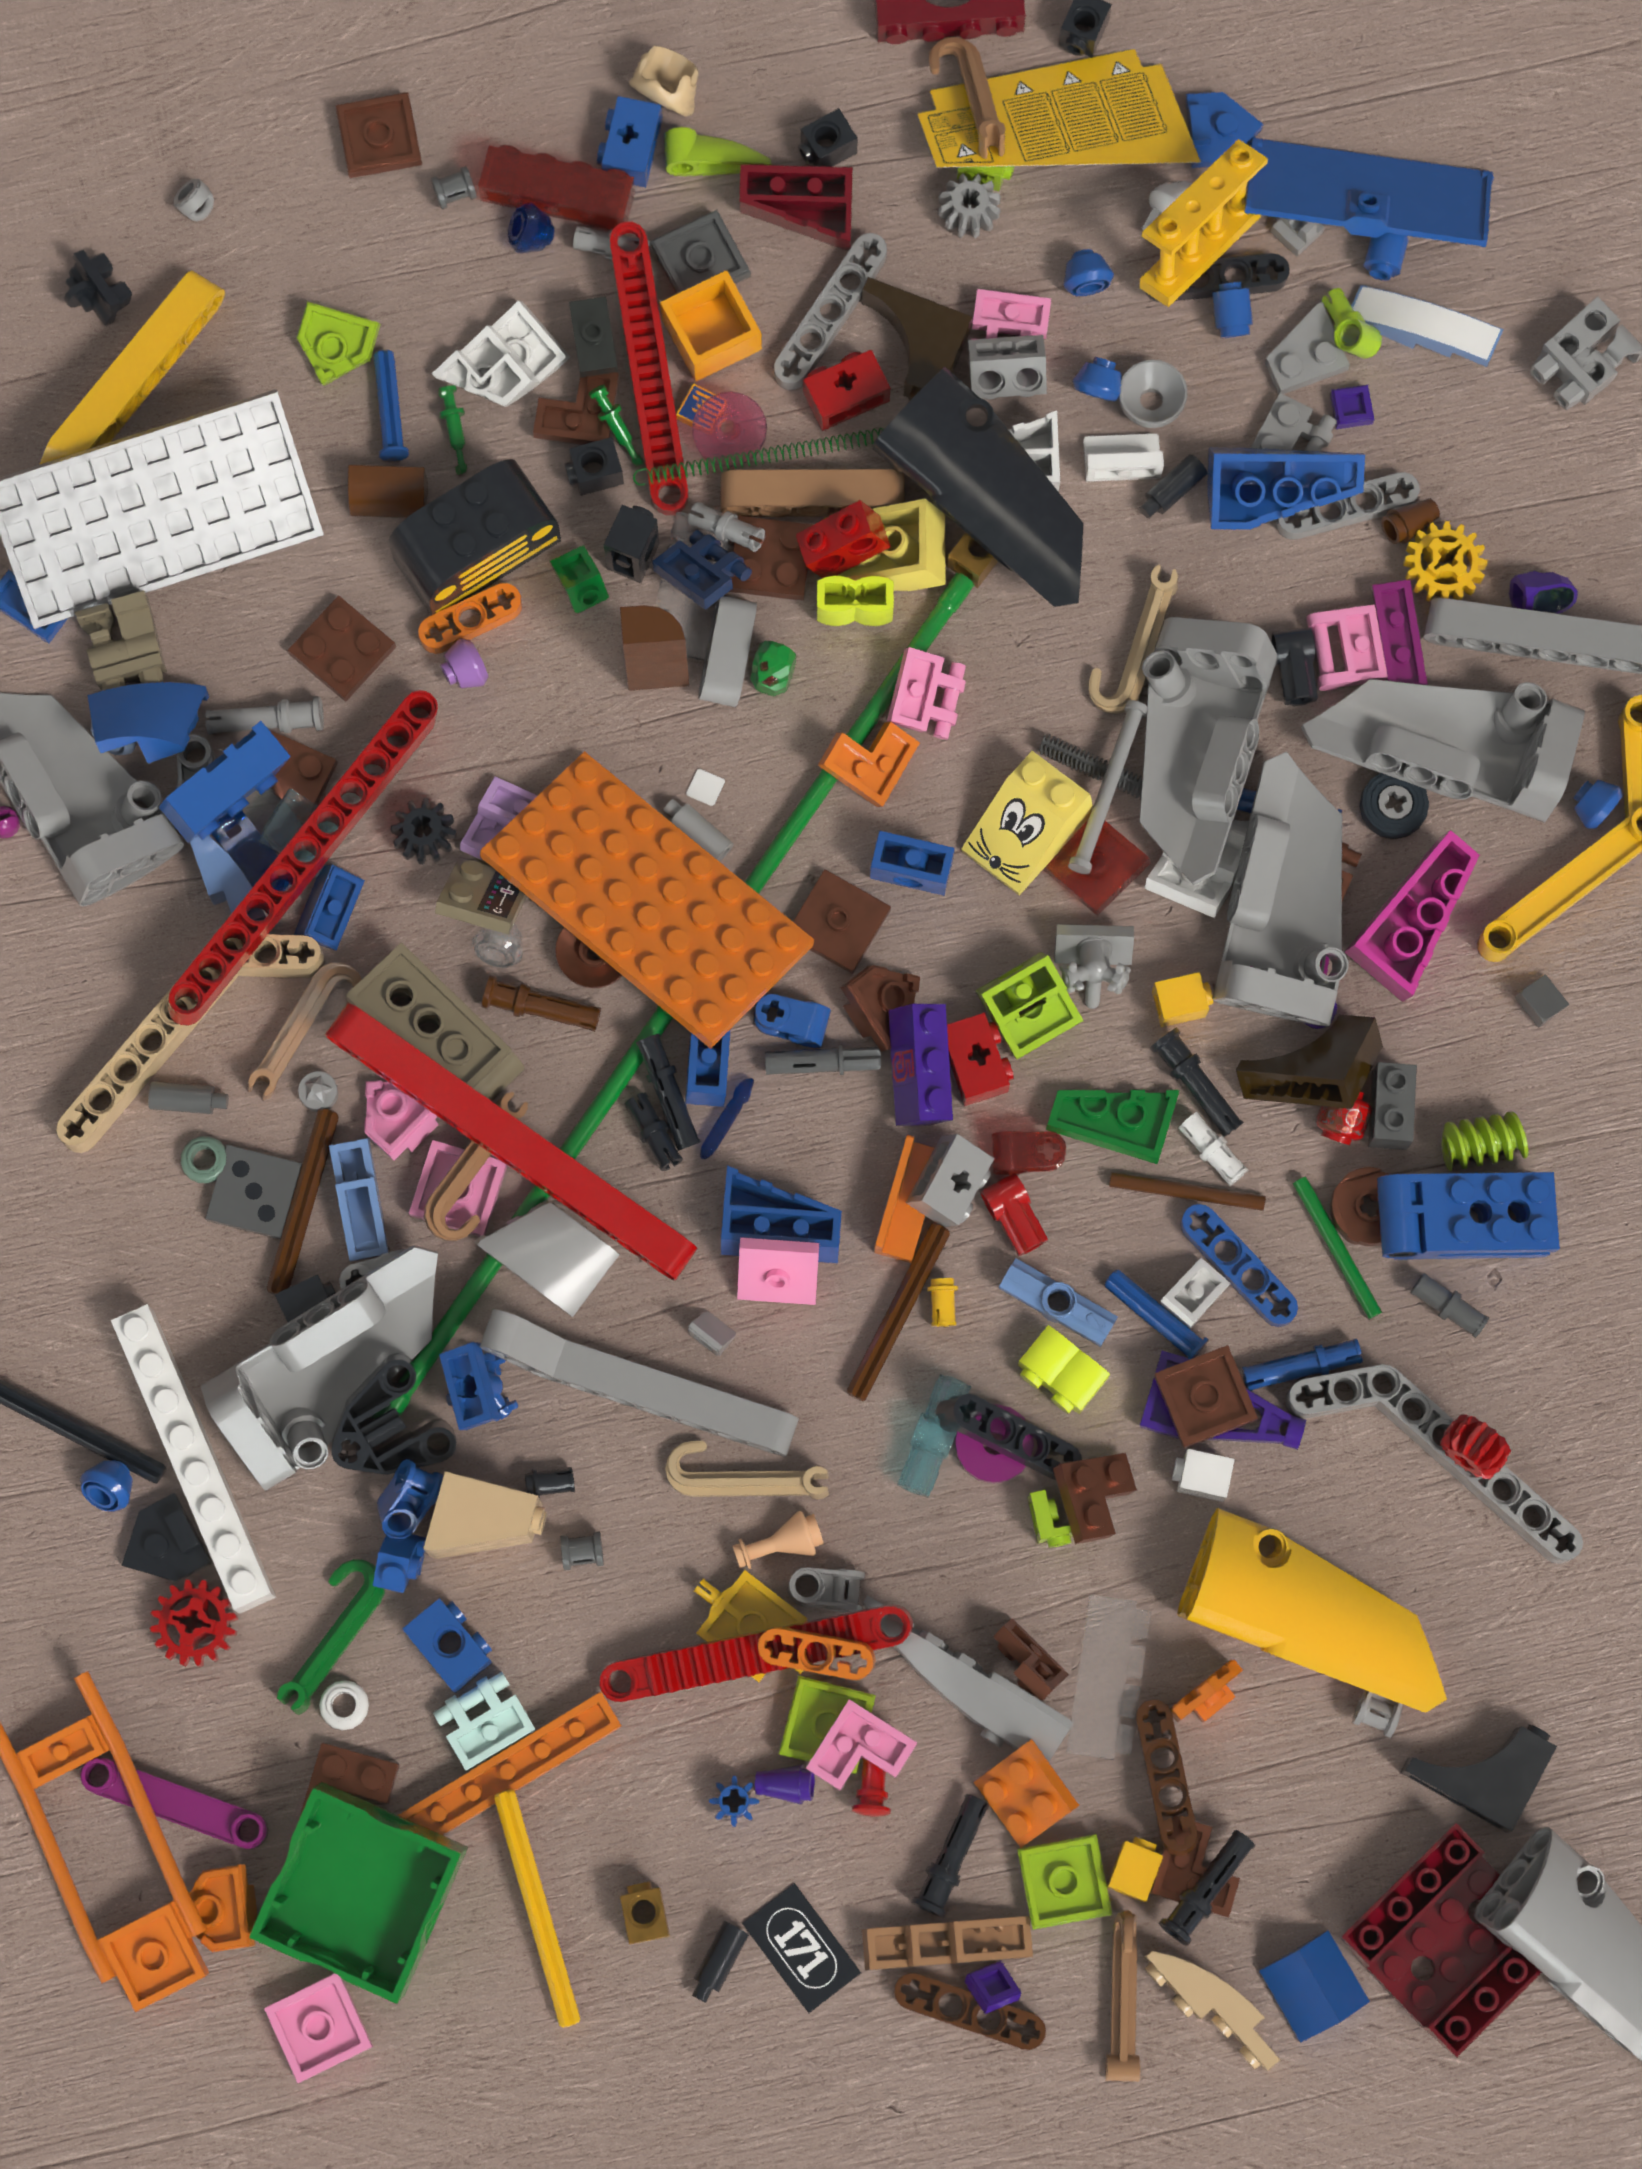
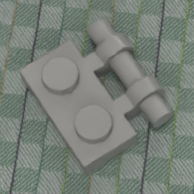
M1279 393L1251 448L1293 450L1298 439L1302 437L1309 441L1305 451H1322L1323 447H1327L1333 438L1332 430L1336 420L1329 415H1323L1318 425H1312L1308 423L1313 412L1312 408Z

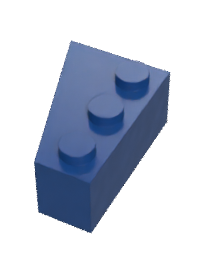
M262 721L253 726L247 736L235 745L231 744L227 747L221 756L205 768L200 769L168 795L160 804L159 809L188 843L197 836L202 841L220 827L217 820L228 813L233 818L250 804L246 800L249 795L256 790L262 795L278 782L275 775L291 756Z
M727 1166L721 1232V1255L739 1256L740 1238L819 1243L818 1262L838 1263L841 1210L795 1193V1195L773 1187V1183L763 1179L758 1181L738 1173L739 1170Z

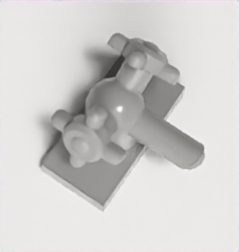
M1057 924L1054 959L1055 963H1067L1059 967L1062 972V980L1067 987V992H1075V988L1078 991L1084 990L1082 982L1086 981L1085 1004L1091 1009L1098 1007L1100 1003L1101 984L1103 981L1110 983L1107 988L1108 991L1121 994L1129 980V973L1131 971V968L1126 965H1132L1134 926ZM1110 965H1117L1116 969L1110 967Z

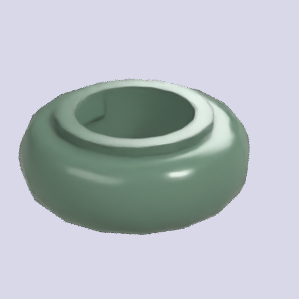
M200 1136L192 1139L185 1145L181 1153L180 1164L184 1174L190 1180L197 1183L209 1184L216 1181L226 1164V1147L219 1140L210 1136ZM204 1149L213 1151L216 1161L210 1169L199 1170L194 1166V1157L199 1151Z

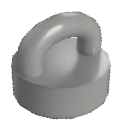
M198 178L184 184L174 198V206L183 215L196 222L204 220L210 214L214 205V197L209 187ZM204 203L202 209H201L200 211H198V212H195V211H196L197 209H199V208L202 206V204Z

